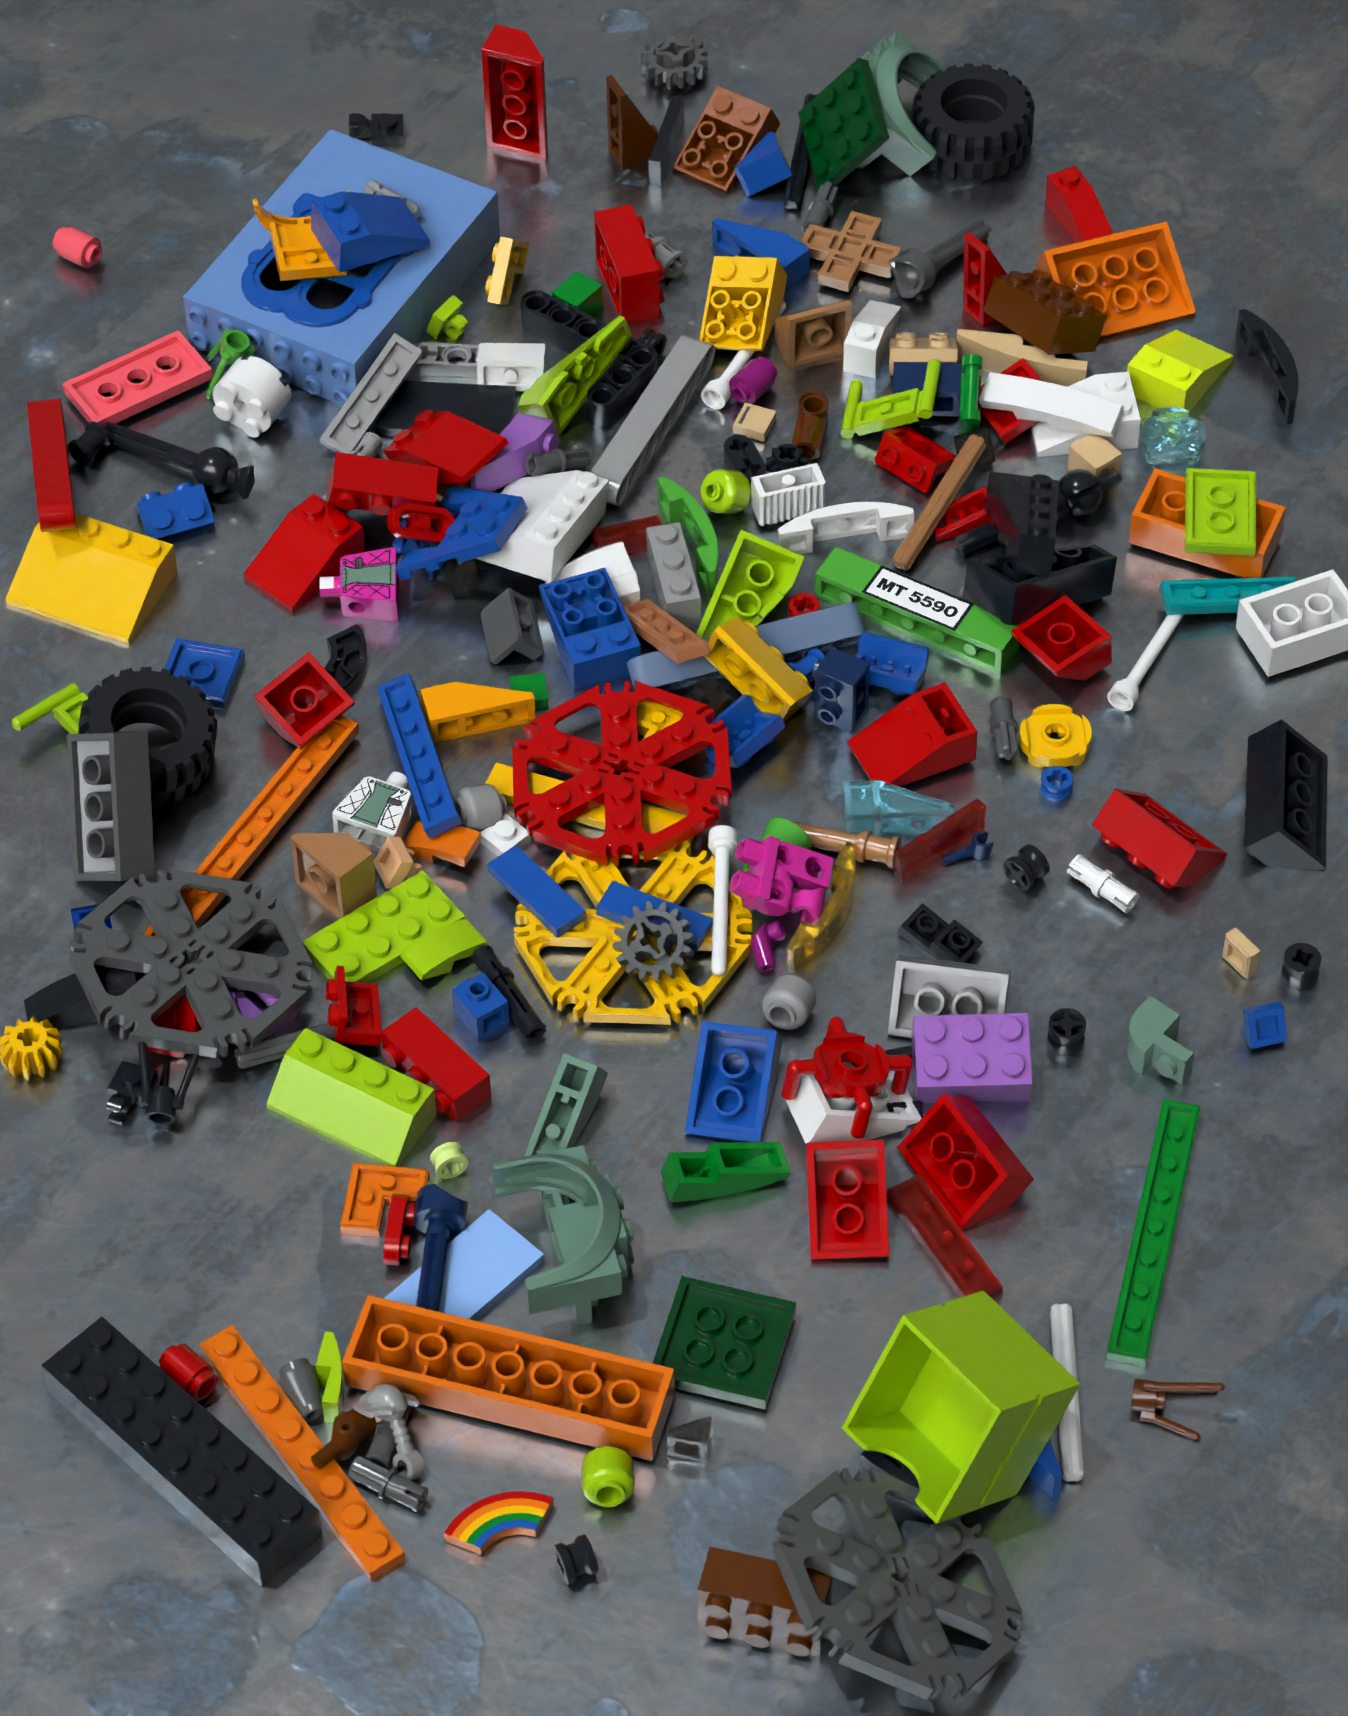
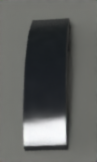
M1247 309L1239 310L1236 335L1248 356L1257 354L1263 356L1276 380L1274 403L1286 425L1291 424L1295 416L1299 386L1294 358L1283 339L1269 324Z

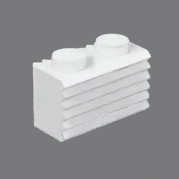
M818 463L751 477V506L759 525L764 527L765 524H777L779 521L784 522L785 519L790 521L792 518L825 507L826 482Z

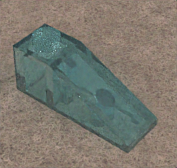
M880 780L843 782L842 809L845 832L859 834L860 831L868 830L871 831L872 835L879 837L954 834L955 805Z

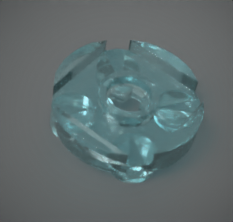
M1164 407L1153 411L1152 417L1147 418L1146 421L1144 418L1140 423L1138 444L1145 453V460L1153 465H1193L1197 463L1199 455L1204 451L1206 445L1207 430L1204 422L1200 418L1198 422L1190 417L1191 412L1183 408ZM1168 434H1175L1176 438H1168Z

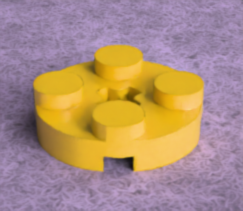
M1047 704L1032 710V715L1026 720L1025 718L1020 725L1019 743L1022 751L1028 756L1029 763L1034 767L1078 766L1085 761V755L1090 749L1092 729L1088 719L1083 714L1082 719L1074 714L1073 708L1062 704ZM1052 732H1057L1058 736L1063 738L1052 739L1050 736Z

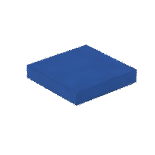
M176 638L164 669L172 671V675L177 678L182 675L189 679L191 687L198 686L206 694L205 700H209L213 708L225 710L245 659L244 649Z

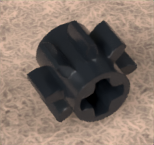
M782 444L777 448L773 447L772 457L766 458V471L771 473L808 465V458H803V448L799 449L793 444Z

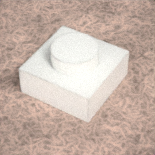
M506 813L503 814V820L481 831L480 843L496 856H500L515 845L523 849L531 842V837L528 835L527 830Z

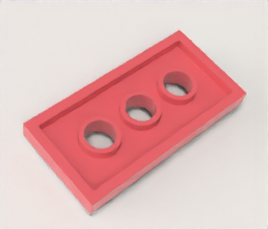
M177 330L66 381L62 385L64 394L88 423L92 421L97 422L106 428L108 422L116 424L213 379L211 367L182 333ZM167 365L168 367H172L168 370L160 369L162 366ZM134 379H139L143 382L132 383L131 381ZM106 392H109V393H111V394H115V395L110 396V397L101 396L102 394H104V393H106Z

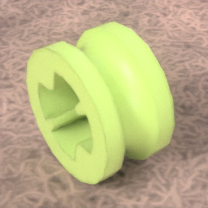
M457 1142L444 1143L435 1148L430 1155V1161L435 1167V1172L442 1179H450L460 1175L469 1165V1160L464 1154L462 1145Z

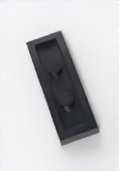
M673 97L671 99L648 160L649 182L651 185H662L684 125V99Z

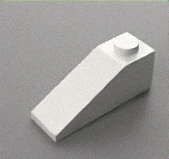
M873 300L866 304L853 320L844 342L843 372L876 378L889 345V338L892 337L902 312V306Z

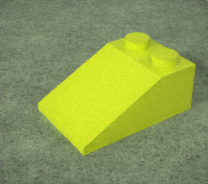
M1176 329L1145 344L1128 363L1127 372L1130 375L1135 398L1183 420L1231 364L1234 355Z

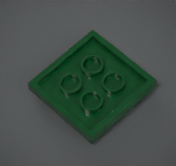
M862 58L854 61L798 112L818 190L826 182H832L833 186H836L889 139L869 61Z
M681 1276L653 1364L674 1368L675 1388L766 1409L796 1313V1302Z

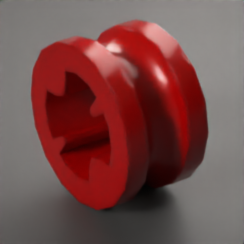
M809 593L794 595L789 600L788 617L819 610V600Z

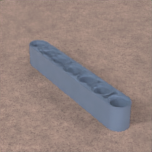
M855 602L754 626L759 632V637L769 647L773 646L781 652L785 662L806 657L807 652L812 648H816L823 653L829 651L832 647L839 649L859 643L860 635L866 631L858 605ZM706 638L703 640L709 642L710 638ZM655 651L632 658L626 663L634 690L636 688L635 681L670 692L725 678L704 656L676 664L662 652Z

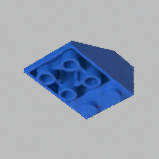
M606 568L539 586L562 664L574 690L630 675L626 663L630 659L641 655V645Z

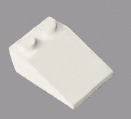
M1129 372L1095 374L1068 386V388L1121 404L1124 410L1113 437H1102L1111 441L1118 450L1138 448L1141 419ZM1039 421L1031 426L1037 457L1068 455L1069 446L1076 439L1088 435L1051 430L1048 422Z
M850 1062L843 1063L848 1067L856 1068ZM889 1071L881 1094L876 1097H870L873 1108L865 1137L862 1139H856L850 1134L857 1108L854 1098L843 1096L842 1098L835 1099L828 1097L823 1092V1086L816 1080L813 1074L801 1075L796 1098L793 1100L785 1099L805 1143L870 1140L903 1131L908 1125L918 1123L922 1118L912 1103L913 1100L907 1088L902 1095L894 1094L891 1091L895 1071ZM893 1102H905L907 1107L905 1109L893 1107L894 1112H889L886 1105Z

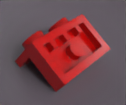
M906 425L884 432L874 461L905 482L926 493L931 490L936 475L947 472L956 455Z

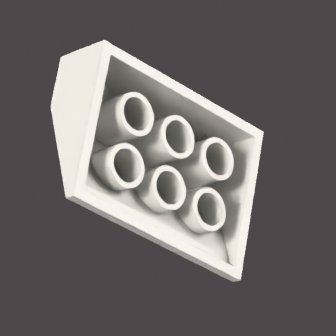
M574 470L523 477L509 483L500 494L523 497L528 508L500 551L475 559L552 582L605 515L609 480L596 476L591 472Z

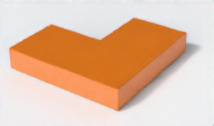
M353 1163L340 1224L341 1234L379 1238L385 1206H390L392 1194L409 1195L410 1203H416L417 1192L421 1187L429 1184V1170Z

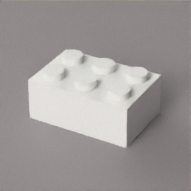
M1334 569L1241 599L1238 606L1236 630L1268 677L1348 651V589Z

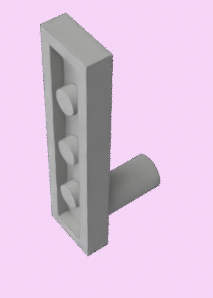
M394 333L320 437V443L335 453L348 454L354 451L364 434L369 432L400 386L408 378V375L422 357L423 350Z

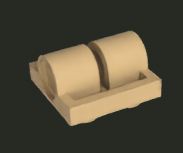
M911 332L896 333V338H889V376H893L894 362L928 363L931 359H937L940 363L957 364L958 348L955 338H949L948 333H930L929 338H916V333Z

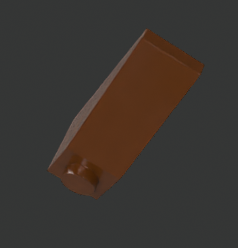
M612 75L606 77L608 150L621 168L624 169L649 160L658 131L653 124L650 125L615 78Z

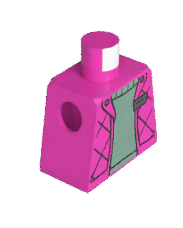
M396 547L343 556L340 559V576L320 577L321 598L340 597L342 615L346 617L398 621V574L395 570L398 565Z

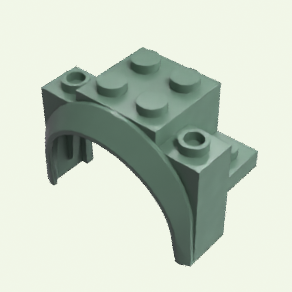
M897 31L888 39H881L876 44L872 53L868 51L861 57L869 61L889 139L863 161L858 168L862 169L882 154L911 176L933 160L937 151L921 135L909 119L901 102L898 83L904 79L919 90V87L925 80L930 79L939 70L945 72L947 67L930 54L920 50Z
M584 1145L492 1162L493 1184L497 1198L521 1192L540 1190L542 1206L560 1265L525 1278L526 1304L529 1315L571 1305L577 1326L592 1323V1307L598 1305L597 1299L622 1294V1281L629 1280L628 1264L634 1263L630 1243L633 1241V1232L629 1218L623 1219L621 1210H624V1204L619 1186L612 1187L608 1173H598L595 1159L588 1160ZM568 1197L571 1198V1199H573V1200L576 1201V1202L569 1204V1199H568Z

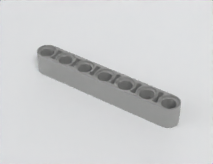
M682 335L678 339L591 470V473H594L596 476L609 480L607 503L616 506L622 504L711 368L715 357V345L686 335Z

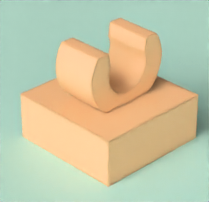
M388 836L374 859V866L386 888L397 886L403 882L405 877L410 878L417 874L422 867L421 864L413 862L412 857L415 853L412 849L405 847L401 837Z

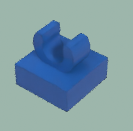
M1279 1001L1243 1009L1246 1044L1251 1049L1287 1041L1284 1006Z

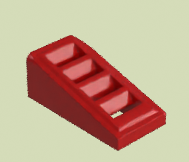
M987 486L951 502L940 520H945L948 525L941 528L938 523L933 531L937 542L954 538L991 521V514H986L984 510ZM959 516L960 520L954 522L952 518Z

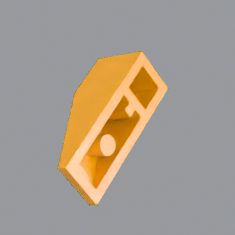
M460 682L420 689L421 703L435 743L525 724L536 718L535 698L531 692Z

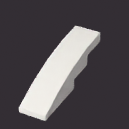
M989 372L978 399L982 408L1013 411L1017 419L1048 422L1051 430L1113 437L1124 410L1121 404L1086 392L1030 378Z

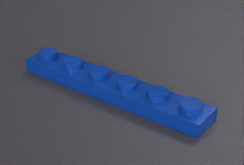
M408 672L377 687L424 831L430 839L462 824V820L415 683Z

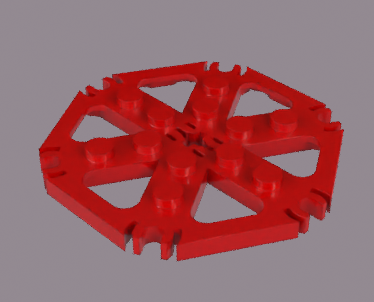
M624 681V689L621 692H613L610 682L606 683L604 695H601L599 684L530 720V725H525L524 727L525 738L530 740L525 741L516 738V747L512 746L515 818L517 817L520 825L527 821H532L526 824L528 835L530 837L533 836L535 841L608 866L607 859L608 855L611 854L614 866H619L620 856L629 854L632 856L633 864L635 865L640 861L639 852L643 851L645 863L714 826L716 820H720L722 817L721 807L716 806V804L730 805L732 782L728 728L725 727V722L720 720L717 723L710 724L715 720V711L709 709L707 704L635 681L636 688L634 692L631 690L629 681ZM650 701L682 712L683 717L679 721L639 741L637 708L641 703ZM586 707H597L601 711L602 745L558 731L555 726L559 721ZM707 747L714 748L716 771L711 778L700 779L670 769L673 765ZM529 763H538L574 776L541 794H534L528 790ZM623 769H628V773L622 772ZM615 771L622 773L620 775H616ZM642 799L685 813L687 816L657 833H647L643 830ZM604 803L605 833L601 837L592 839L560 827Z

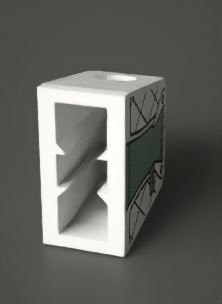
M392 772L386 782L371 776L364 777L332 812L334 833H348L358 842H365L372 850L377 852L380 851L388 836L401 837L402 841H404L414 814L412 793L407 789L409 786L407 777L400 772Z

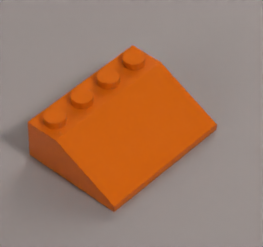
M1167 221L1045 250L1036 262L1037 270L1049 273L1052 276L1051 279L1058 284L1071 287L1075 295L1096 304L1095 308L1107 315L1100 338L1196 314Z

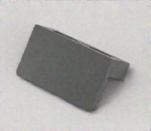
M507 588L481 610L480 614L490 662L498 664L514 650L533 660H536L544 653L533 600Z

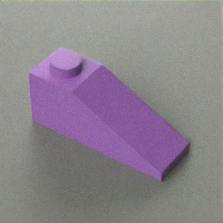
M518 413L499 434L505 437L509 444L470 478L472 489L494 492L527 475L525 461L528 455L551 453L553 449L559 448V438L556 435L554 420Z

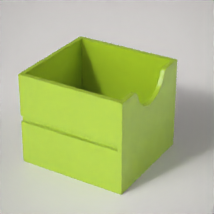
M980 1291L947 1301L944 1306L938 1304L903 1315L841 1429L863 1450L885 1453L906 1465L919 1483L920 1490L915 1499L916 1504L938 1524L1017 1495L1081 1383L985 1291Z

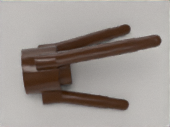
M1135 1378L1131 1410L1141 1411L1140 1421L1152 1422L1191 1439L1199 1440L1200 1434L1157 1415L1156 1410L1164 1411L1167 1393H1216L1217 1391H1223L1225 1385L1223 1383L1157 1382Z

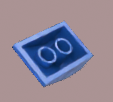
M341 191L312 200L311 230L339 273L430 245V239L401 197Z
M702 1021L684 1132L686 1135L738 1142L762 1141L777 1078L783 1039L778 1031Z

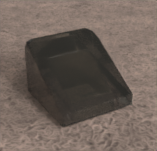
M704 1417L668 1429V1456L702 1462L708 1461L713 1435L712 1417Z

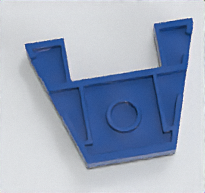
M450 487L438 504V507L445 508L452 515H458V517L446 529V535L437 547L407 550L395 568L400 580L412 578L413 574L411 571L424 567L428 572L438 570L445 561L457 558L459 563L500 551L528 508L523 497Z

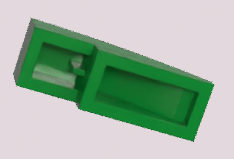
M781 1142L710 1143L706 1152H670L661 1169V1175L670 1202L697 1201L743 1193L789 1178L791 1174Z

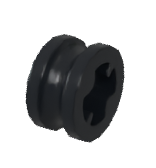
M648 328L639 338L640 341L655 349L658 360L666 347V336L661 333L656 334L655 330Z

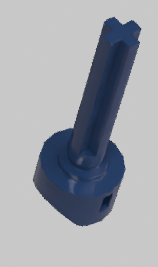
M435 1184L421 1187L417 1192L413 1223L417 1229L426 1234L416 1306L439 1312L449 1237L458 1235L465 1229L468 1202L451 1195Z

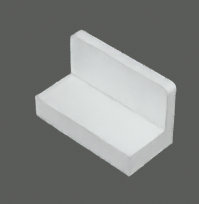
M480 343L477 355V384L516 386V391L530 389L534 382L545 373L546 345L543 343Z

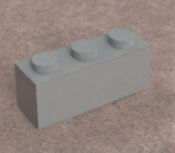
M680 522L647 527L646 553L660 608L687 628L699 627L701 623V597Z

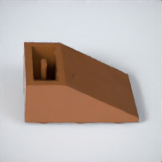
M717 85L672 168L710 186L728 192L739 181L734 168L768 132H773L775 135L781 123L772 108Z

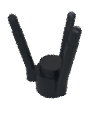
M139 1042L138 1052L142 1082L141 1104L146 1106L145 1118L147 1121L155 1124H172L175 1122L176 1111L182 1110L184 1107L185 1095L194 1075L199 1056L196 1054L192 1056L177 1094H175L173 1088L168 1087L170 1076L169 1062L163 1063L160 1086L154 1087L151 1091L147 1046L144 1042Z

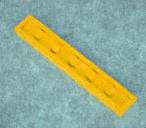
M496 762L485 784L493 785L499 794L505 797L508 804L514 805L513 767ZM528 771V790L534 794L544 793L564 782ZM604 803L571 821L605 830ZM642 803L643 830L647 833H657L687 816ZM694 836L682 842V845L687 842L691 843Z

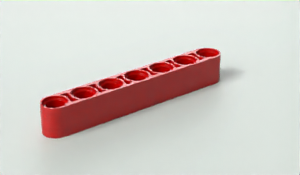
M61 398L27 402L41 533L76 528Z

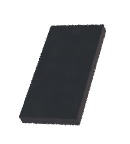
M404 381L376 420L375 434L378 436L394 437L399 432L409 429L415 423V418L427 410H432L433 412L449 411L500 434L513 420L516 386Z

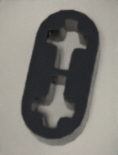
M733 435L725 441L724 461L729 470L743 473L749 480L750 486L751 477L766 474V465L754 442L749 437Z

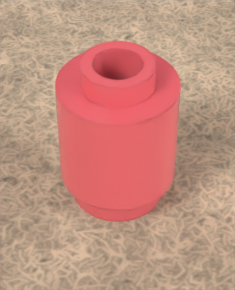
M73 226L61 227L54 235L53 249L57 251L60 257L83 268H90L101 259L102 245L98 238Z

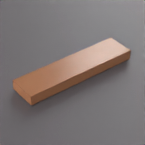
M644 599L623 606L634 632L676 664L709 654L708 642L651 600Z

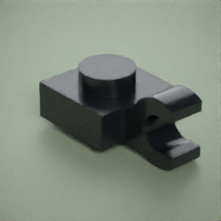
M359 113L349 114V126H358L349 127L350 137L358 140L371 138L372 145H403V114H372L371 120Z
M122 1061L107 1088L109 1100L106 1109L112 1111L108 1117L109 1122L123 1125L133 1105L144 1108L145 1105L141 1104L142 1082L140 1065ZM149 1068L152 1091L158 1081L157 1070Z

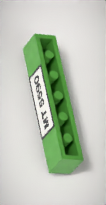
M836 546L815 573L816 598L835 606L855 602L862 617L998 674L1002 673L1020 647V643L1011 635V630L1019 625L1004 624L999 618L972 602Z

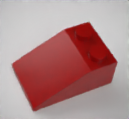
M427 410L415 418V423L409 429L396 434L392 439L393 443L384 450V453L388 460L439 467L437 484L466 483L505 448L509 442L505 437L449 411L433 412L432 410Z
M313 493L288 513L244 572V579L291 612H294L320 591V577L340 576V559L343 556L365 552L363 526L334 506L328 505L325 500Z
M884 1140L806 1143L811 1260L889 1257Z

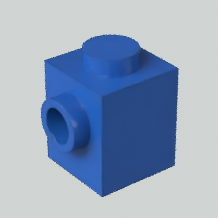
M484 972L472 979L462 981L457 987L452 989L453 1011L478 1042L510 1024L508 1001Z

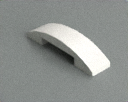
M852 502L827 506L796 517L778 529V545L798 554L813 552V542L874 532H877L880 542L902 539L906 537L914 524V510L907 506L883 502Z

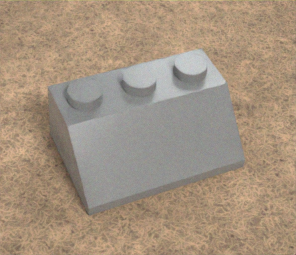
M899 955L895 966L887 1035L912 1038L913 1016L1005 1014L1011 969Z

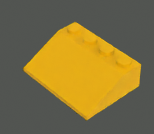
M75 513L76 528L41 533L40 522H38L5 598L6 604L129 644L178 573L174 545Z

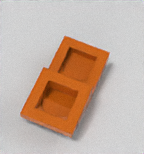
M417 821L403 843L406 848L414 851L413 857L433 864L435 859L439 857L465 867L481 842V832L458 825L429 839L424 831L422 822Z

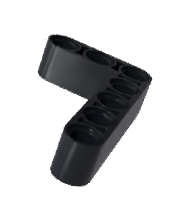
M540 290L528 291L521 297L523 329L527 333L568 354L572 353L608 325ZM631 336L606 372L587 391L588 421L592 426L597 428L611 427L636 404L657 372V353L654 348Z

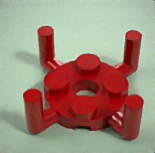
M833 1017L829 1021L823 1043L814 1050L813 1058L789 1062L781 1096L786 1100L795 1099L801 1075L813 1074L816 1080L823 1086V1092L828 1097L835 1099L842 1098L843 1096L854 1098L857 1108L850 1134L856 1139H862L865 1137L873 1108L870 1097H876L881 1094L889 1071H895L891 1091L897 1095L904 1094L913 1066V1059L909 1055L888 1056L885 1050L877 1043L874 1048L864 1042V1036L848 1033L844 1021L840 1017ZM850 1062L856 1068L848 1067L843 1063Z

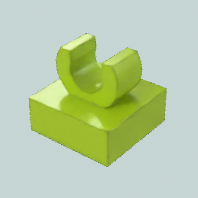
M452 295L433 313L426 332L436 340L445 331L449 338L456 341L464 334L463 328L468 324L467 319L459 314L463 302Z

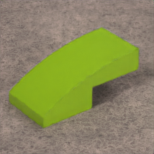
M463 919L441 927L417 940L404 949L400 957L421 980L451 972L454 961L471 957L474 951L481 946H485L487 941L467 919Z
M325 1331L316 1361V1371L319 1386L325 1387L322 1398L324 1422L333 1424L335 1417L343 1412L344 1381L337 1341L333 1332Z

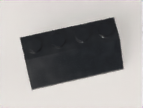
M1282 719L1248 736L1244 849L1268 867L1320 871L1326 868L1328 756Z

